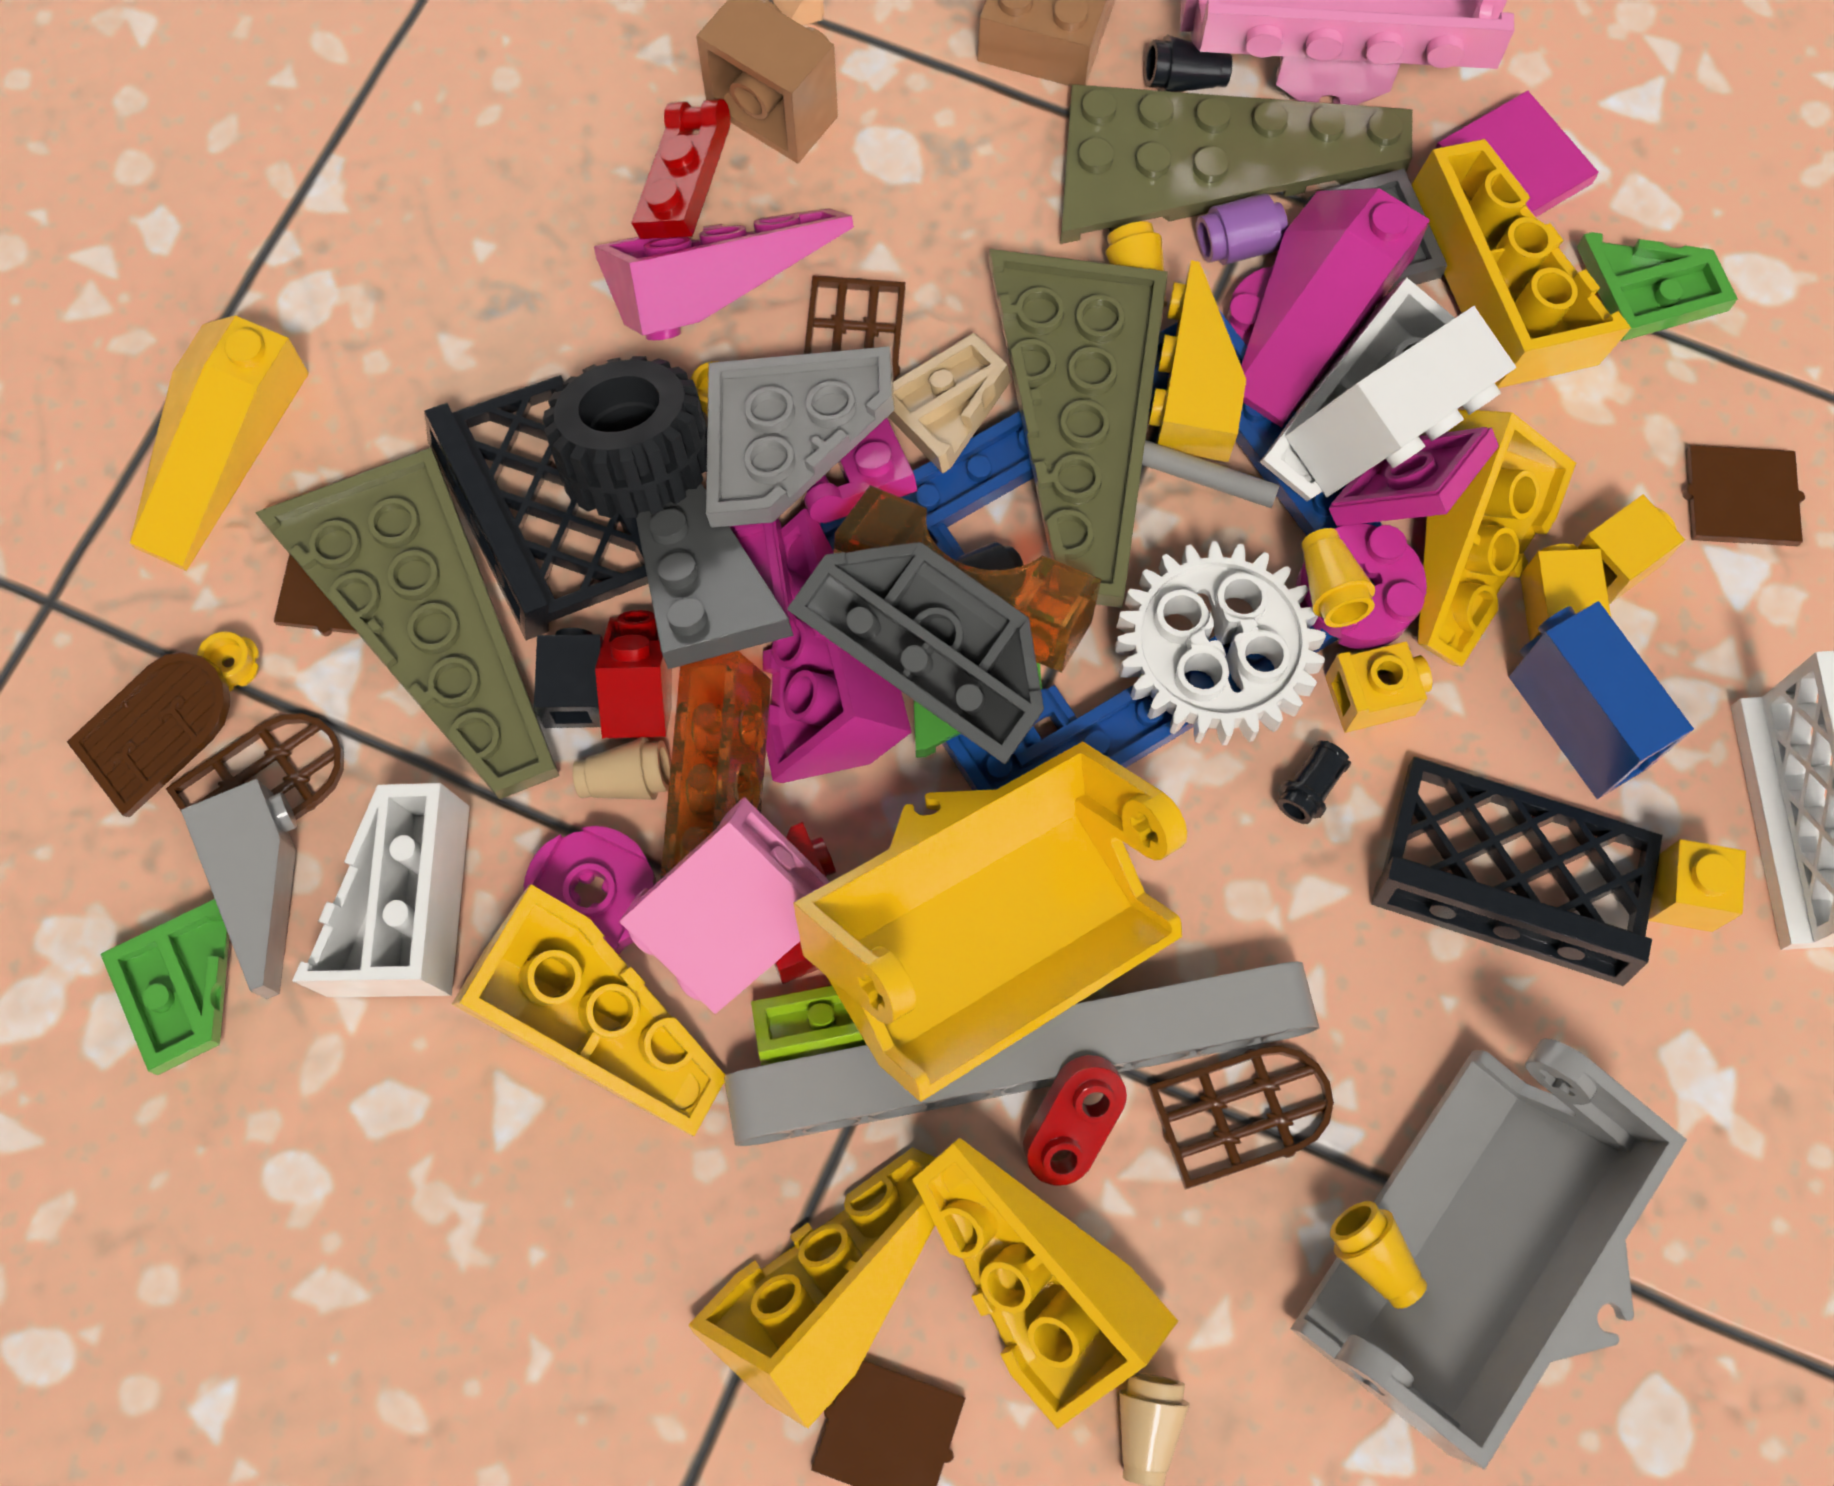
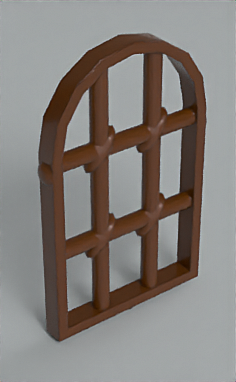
M813 276L804 354H811L814 327L834 329L831 352L841 351L842 334H846V330L866 331L864 349L874 348V338L879 336L878 332L895 333L892 359L893 382L897 380L901 371L899 354L906 282ZM818 287L838 289L835 315H831V319L815 318ZM847 289L870 291L867 317H863V321L844 320ZM879 292L899 293L896 324L876 322Z
M303 713L282 714L254 727L252 731L167 787L166 790L181 811L188 806L179 793L214 769L223 781L218 782V788L196 803L245 784L244 782L277 761L287 776L283 777L282 780L284 782L272 789L271 792L275 795L280 792L285 794L294 787L298 790L305 801L292 809L297 820L307 812L314 810L317 805L322 803L336 789L344 771V751L337 735L320 719ZM305 723L309 725L280 746L269 733L286 724ZM322 730L329 736L333 749L297 772L287 758L292 754L290 751ZM261 738L269 749L264 751L265 756L233 777L224 763ZM334 760V767L328 781L313 795L305 784L310 781L308 777Z
M1284 1046L1260 1048L1257 1050L1249 1049L1242 1055L1148 1087L1164 1131V1140L1170 1147L1185 1190L1281 1157H1293L1296 1152L1319 1139L1330 1123L1334 1105L1330 1081L1320 1065L1302 1051ZM1283 1055L1297 1059L1305 1066L1269 1078L1262 1057ZM1252 1060L1258 1078L1252 1079L1254 1083L1216 1095L1209 1074ZM1314 1074L1321 1085L1324 1099L1282 1112L1275 1091L1281 1090L1279 1086ZM1199 1078L1205 1093L1204 1096H1200L1202 1101L1166 1112L1158 1091ZM1263 1091L1272 1112L1266 1113L1268 1118L1230 1130L1222 1109L1228 1108L1226 1104ZM1211 1109L1219 1130L1213 1131L1215 1136L1179 1148L1170 1122ZM1323 1111L1321 1122L1312 1135L1295 1144L1288 1127L1294 1125L1292 1121ZM1277 1126L1285 1148L1242 1162L1235 1145L1241 1143L1239 1139ZM1224 1144L1232 1166L1191 1180L1183 1158Z

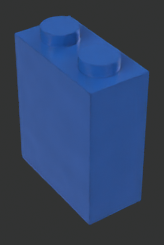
M1599 601L1577 614L1571 606L1566 607L1544 621L1538 627L1541 635L1531 640L1519 651L1523 656V660L1509 676L1512 683L1597 800L1648 770L1694 730Z

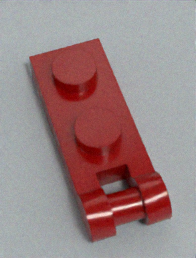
M724 99L705 100L701 106L691 107L686 101L671 102L666 105L664 111L665 130L631 221L640 239L693 237L730 129V110ZM700 130L697 135H693L694 131Z

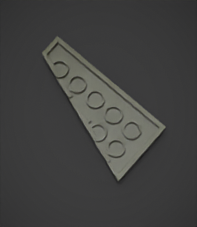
M1072 84L1060 244L1078 241L1082 233L1109 228L1111 233L1116 228L1133 222L1163 217L1169 222L1207 214L1213 206L1263 193L1283 192L1284 197L1305 193L1307 186L1335 180L1339 184L1344 185L1400 169L1407 171L1412 160V109Z

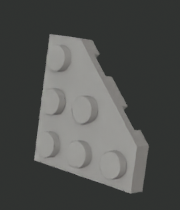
M890 346L709 363L706 515L711 528L774 522L894 411L893 361Z

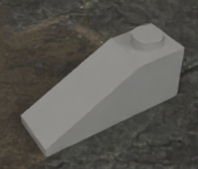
M255 779L186 807L181 812L249 990L265 999H269L280 994L296 854L288 831L297 828V822L285 795L282 792L274 795L264 784Z

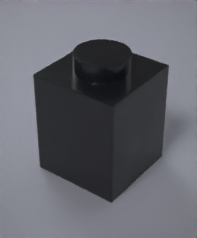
M563 628L556 631L555 635H537L534 709L544 728L601 727L595 667L603 642L601 634H593L582 628Z

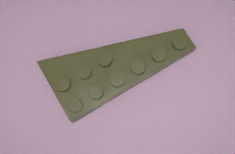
M989 249V265L1059 599L1122 608L1168 271Z
M432 448L255 512L263 524L499 800L559 776Z

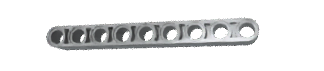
M1287 962L1077 1003L922 1102H919L878 1065L867 1045L740 1070L725 1076L724 1083L735 1145L751 1146L1050 1087L1060 1070L1068 1062L1081 1056L1095 1055L1103 1057L1110 1061L1120 1073L1302 1036L1318 1030L1319 1023L1303 963Z

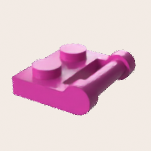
M884 419L838 462L847 484L837 487L829 483L825 474L806 491L807 494L804 499L812 520L819 523H828L917 492L914 473L888 419Z

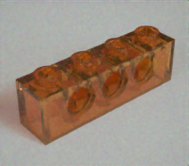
M739 651L680 666L660 880L716 830L725 814L742 798L745 797L761 813L771 679Z

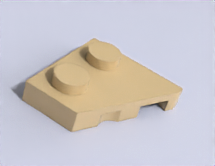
M973 333L893 382L894 411L888 417L944 473L955 463L1011 382L1008 364Z

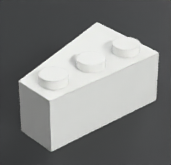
M1472 306L1356 383L1288 433L1285 438L1325 496L1329 497L1384 459L1388 461L1392 469L1426 447L1419 435L1425 432L1432 442L1464 420L1458 411L1459 407L1463 406L1470 415L1501 394L1495 382L1517 367L1475 306Z
M441 783L377 785L344 863L348 864L349 868L334 903L326 902L318 920L324 926L308 962H300L292 981L325 997L452 996L470 806Z

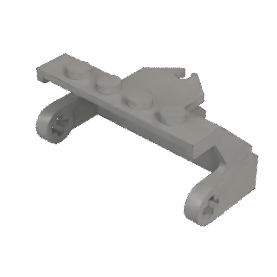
M1546 1038L1540 1040L1526 1061V1069L1532 1077L1551 1093L1526 1084L1490 1053L1484 1050H1473L1374 1200L1379 1209L1389 1210L1392 1213L1422 1277L1427 1282V1289L1423 1296L1409 1307L1396 1309L1387 1299L1381 1296L1337 1257L1290 1328L1449 1456L1484 1470L1551 1362L1618 1344L1619 1336L1617 1334L1603 1331L1597 1321L1599 1309L1605 1304H1610L1618 1319L1625 1321L1633 1319L1634 1311L1626 1239L1687 1141L1685 1137L1589 1058L1564 1043Z

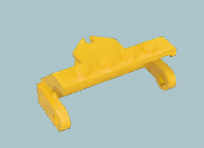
M1083 741L995 790L926 793V808L936 810L937 812L934 814L920 815L915 812L914 805L906 804L903 807L889 850L793 903L803 956L826 975L878 1065L919 1102H922L1182 938L1180 917L1145 893L1123 843L1125 842L1152 860L1164 859L1182 848L1187 841L1188 833L1181 811L1163 791Z

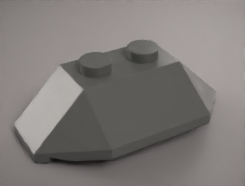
M921 542L872 548L850 553L826 554L787 608L789 612L1004 764L1007 763L1044 711L1029 617Z

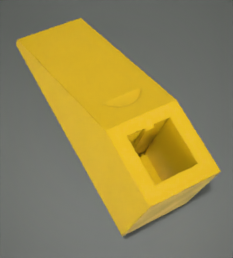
M1191 260L1185 284L1177 282L1173 284L1167 319L1178 320L1176 336H1164L1158 371L1169 373L1166 390L1155 388L1149 425L1160 427L1157 441L1159 445L1195 457L1229 462L1238 435L1246 377L1201 263Z

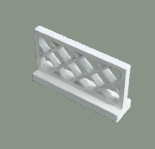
M1834 651L1815 652L1764 696L1740 698L1731 706L1781 950L1834 947ZM1831 755H1832V758H1833V760H1832V766H1830Z

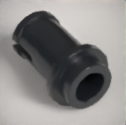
M1323 740L1317 741L1312 748L1311 754L1293 780L1284 781L1278 789L1280 798L1277 801L1279 809L1287 817L1301 824H1309L1313 818H1321L1326 811L1325 799L1342 774L1351 765V761L1348 760V754L1333 743Z

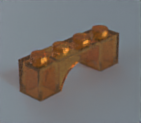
M871 485L868 487L836 530L834 553H850L916 542L923 543L1029 617L1036 662L1061 673L1063 672L1092 623L1102 579L1043 555L1024 566L1008 570H985L962 564L942 552L933 542L926 524L927 508Z

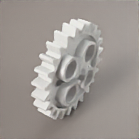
M1212 541L1206 558H1200L1197 551L1190 544L1185 547L1181 565L1165 554L1162 556L1159 565L1160 575L1145 569L1139 582L1142 590L1129 589L1125 605L1131 611L1120 612L1116 627L1126 634L1117 637L1115 652L1130 657L1122 662L1119 674L1120 677L1126 678L1139 677L1131 691L1130 697L1132 700L1142 699L1147 696L1153 698L1147 717L1154 719L1165 711L1173 715L1170 723V733L1175 734L1182 728L1185 722L1194 725L1195 742L1200 743L1205 737L1208 728L1217 730L1221 744L1228 745L1234 728L1239 727L1243 736L1248 742L1254 741L1259 732V720L1272 732L1277 731L1283 721L1281 711L1294 717L1303 704L1299 695L1310 696L1317 684V681L1310 674L1320 671L1325 658L1313 651L1321 647L1326 638V633L1315 629H1308L1315 624L1319 617L1314 614L1312 607H1300L1309 588L1306 585L1297 586L1292 589H1288L1285 586L1291 571L1288 566L1278 570L1273 575L1266 571L1269 560L1268 553H1262L1252 564L1245 561V548L1243 544L1237 545L1231 558L1222 556L1221 548L1217 541ZM1203 593L1208 596L1212 606L1210 613L1203 599L1198 594ZM1229 598L1243 599L1250 604L1253 612L1248 614L1234 612L1228 607L1225 600ZM1170 614L1183 615L1191 621L1194 628L1184 631L1174 629L1167 624L1164 617ZM1213 630L1217 640L1209 642L1208 640ZM1230 643L1231 646L1226 655L1222 644ZM1250 654L1263 655L1272 662L1275 670L1270 672L1258 671L1250 666L1246 656ZM1196 670L1205 672L1211 677L1215 686L1210 689L1196 688L1187 681L1184 674ZM1229 672L1237 687L1242 690L1241 692L1236 693L1232 691L1228 681Z

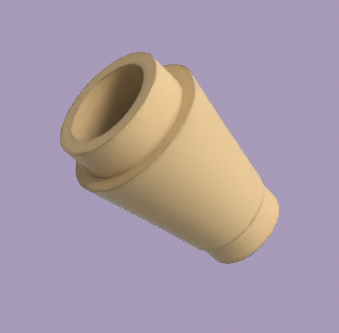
M642 737L589 756L586 759L574 761L573 781L576 792L580 798L655 800L659 792L670 791L672 787V768L666 745L662 740L650 742L647 737Z
M1135 1373L1128 1378L1127 1390L1119 1391L1122 1461L1124 1464L1122 1478L1124 1480L1145 1486H1165L1166 1472L1169 1471L1190 1405L1189 1402L1183 1400L1185 1389L1183 1382L1162 1376Z

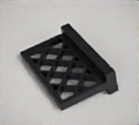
M561 375L453 413L448 403L424 410L428 444L437 458L438 464L525 640L549 632V622L649 584L636 518H624L623 514H615L610 518L606 527L575 516L579 508L577 500L570 501L566 512L535 502L544 480L563 486L558 470L550 467L554 460L550 446L548 445L541 463L510 453L519 432L547 441L544 432L545 425L529 420L526 417L531 406L548 401L553 393L563 391L562 384L564 380ZM491 421L508 427L509 430L499 449L476 441L469 428ZM485 459L493 462L490 469ZM503 466L534 476L525 498L499 489L496 481ZM509 508L518 511L515 519ZM528 515L560 525L550 548L524 539L521 530ZM619 522L625 533L616 530ZM569 529L601 540L592 562L559 552ZM611 543L634 551L642 566L625 573H620L602 567L601 564ZM534 558L544 561L541 569H539ZM553 565L586 575L580 590L555 599L546 582ZM595 579L601 581L599 583L592 585Z
M1413 757L1408 765L1383 872L1376 882L1371 905L1624 986L1649 962L1652 939L1645 936L1663 835ZM1421 780L1444 787L1456 805L1433 816L1418 794ZM1490 802L1504 806L1518 826L1495 836L1477 808ZM1414 814L1418 823L1410 826ZM1463 815L1481 843L1458 853L1440 825ZM1551 822L1567 826L1580 846L1558 856L1540 830V827ZM1425 832L1444 859L1430 867L1403 858L1406 842ZM1525 835L1544 863L1521 874L1502 845ZM1617 842L1641 850L1638 869L1622 876L1602 847ZM1488 852L1507 881L1494 887L1479 883L1465 863ZM1588 855L1607 884L1585 894L1565 865ZM1551 872L1570 902L1559 907L1541 903L1528 883ZM1635 882V887H1634V892H1633L1632 889L1629 887V885ZM1614 892L1629 914L1627 930L1605 923L1592 903Z

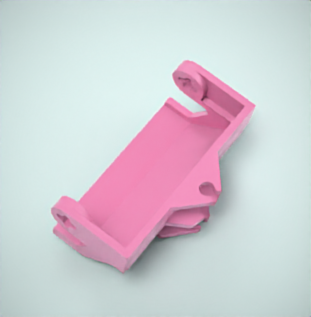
M1181 0L1180 31L1191 32V42L1200 52L1248 54L1260 58L1281 56L1276 73V85L1298 101L1320 103V98L1326 95L1336 96L1333 99V104L1358 105L1391 91L1401 63L1432 65L1437 68L1454 66L1498 69L1515 30L1514 13L1503 12L1507 0Z

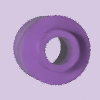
M1267 193L1213 206L1209 209L1208 214L1199 216L1196 221L1197 240L1202 256L1208 263L1219 261L1222 265L1278 251L1281 238H1283L1284 232L1288 228L1287 216L1280 202L1274 203Z

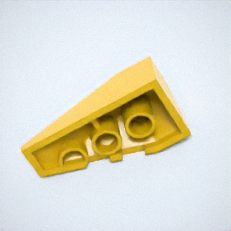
M236 315L208 322L201 326L172 371L130 539V544L135 549L184 571L188 570L309 374L288 337Z
M1458 409L1464 420L1447 431L1453 432L1492 427L1499 445L1447 514L1427 516L1423 563L1427 589L1424 604L1420 611L1417 644L1453 666L1462 667L1496 615L1498 611L1497 594L1507 578H1519L1529 563L1523 553L1535 534L1546 535L1555 522L1576 466L1575 461L1513 412L1476 410L1469 415L1466 410Z
M530 884L484 949L452 1005L679 1130L695 1136L723 1086L726 1075L682 1024L667 1012L644 985L645 982L631 966H627L603 938L602 932L588 917Z
M960 1137L912 1179L948 1252L953 1256L962 1258L977 1288L971 1297L980 1315H990L1006 1347L1000 1355L1010 1375L1057 1429L1147 1366L1179 1322L1130 1265Z
M913 1147L849 1192L844 1201L845 1209L815 1230L812 1229L809 1223H806L792 1233L790 1237L795 1245L761 1269L755 1260L735 1274L688 1325L693 1333L767 1404L807 1429L856 1375L935 1227L912 1179L937 1157Z

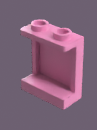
M744 797L725 814L716 830L650 890L645 888L641 891L619 922L628 930L632 941L639 949L647 954L654 955L676 976L678 984L688 996L702 1001L716 1014L800 942L793 903L828 884L830 881Z

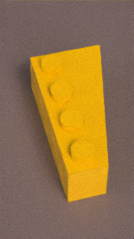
M1486 139L1437 148L1431 151L1413 181L1412 187L1425 216L1430 219L1429 225L1447 263L1444 275L1461 313L1475 306L1517 367L1495 382L1498 388L1600 365L1631 327L1619 311L1613 314L1608 312L1595 295L1600 287L1586 269L1577 272L1560 250L1559 246L1564 240L1552 224L1548 223L1545 225L1526 206L1530 196Z

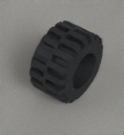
M633 356L630 360H621L620 357L607 360L608 363L600 366L592 365L583 369V374L578 377H570L562 384L563 391L553 393L549 399L550 408L544 411L543 423L545 425L544 432L565 492L571 500H577L580 508L587 512L597 509L598 515L612 518L615 514H623L624 518H635L641 512L650 511L651 514L663 511V506L670 502L674 504L679 503L687 497L686 490L696 489L702 483V473L707 472V427L697 388L693 380L688 379L687 372L680 367L671 368L669 361L659 358L647 361L646 356Z

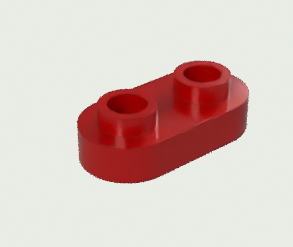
M1086 1055L1068 1062L1058 1073L1029 1125L1023 1140V1150L1031 1172L1041 1182L1053 1186H1063L1081 1179L1091 1168L1120 1117L1127 1100L1126 1087L1116 1067L1107 1059L1095 1055ZM1095 1092L1103 1093L1101 1100L1091 1105L1083 1103L1089 1094ZM1060 1150L1071 1151V1154L1064 1159L1051 1160L1052 1156Z

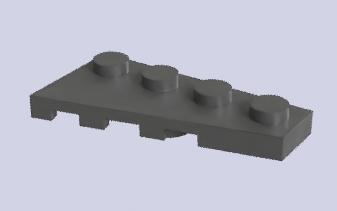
M702 483L696 489L686 490L687 497L679 503L674 504L670 502L664 505L663 511L654 514L646 511L638 514L636 521L662 655L668 669L794 636L787 615L729 526L710 527L706 515V490Z

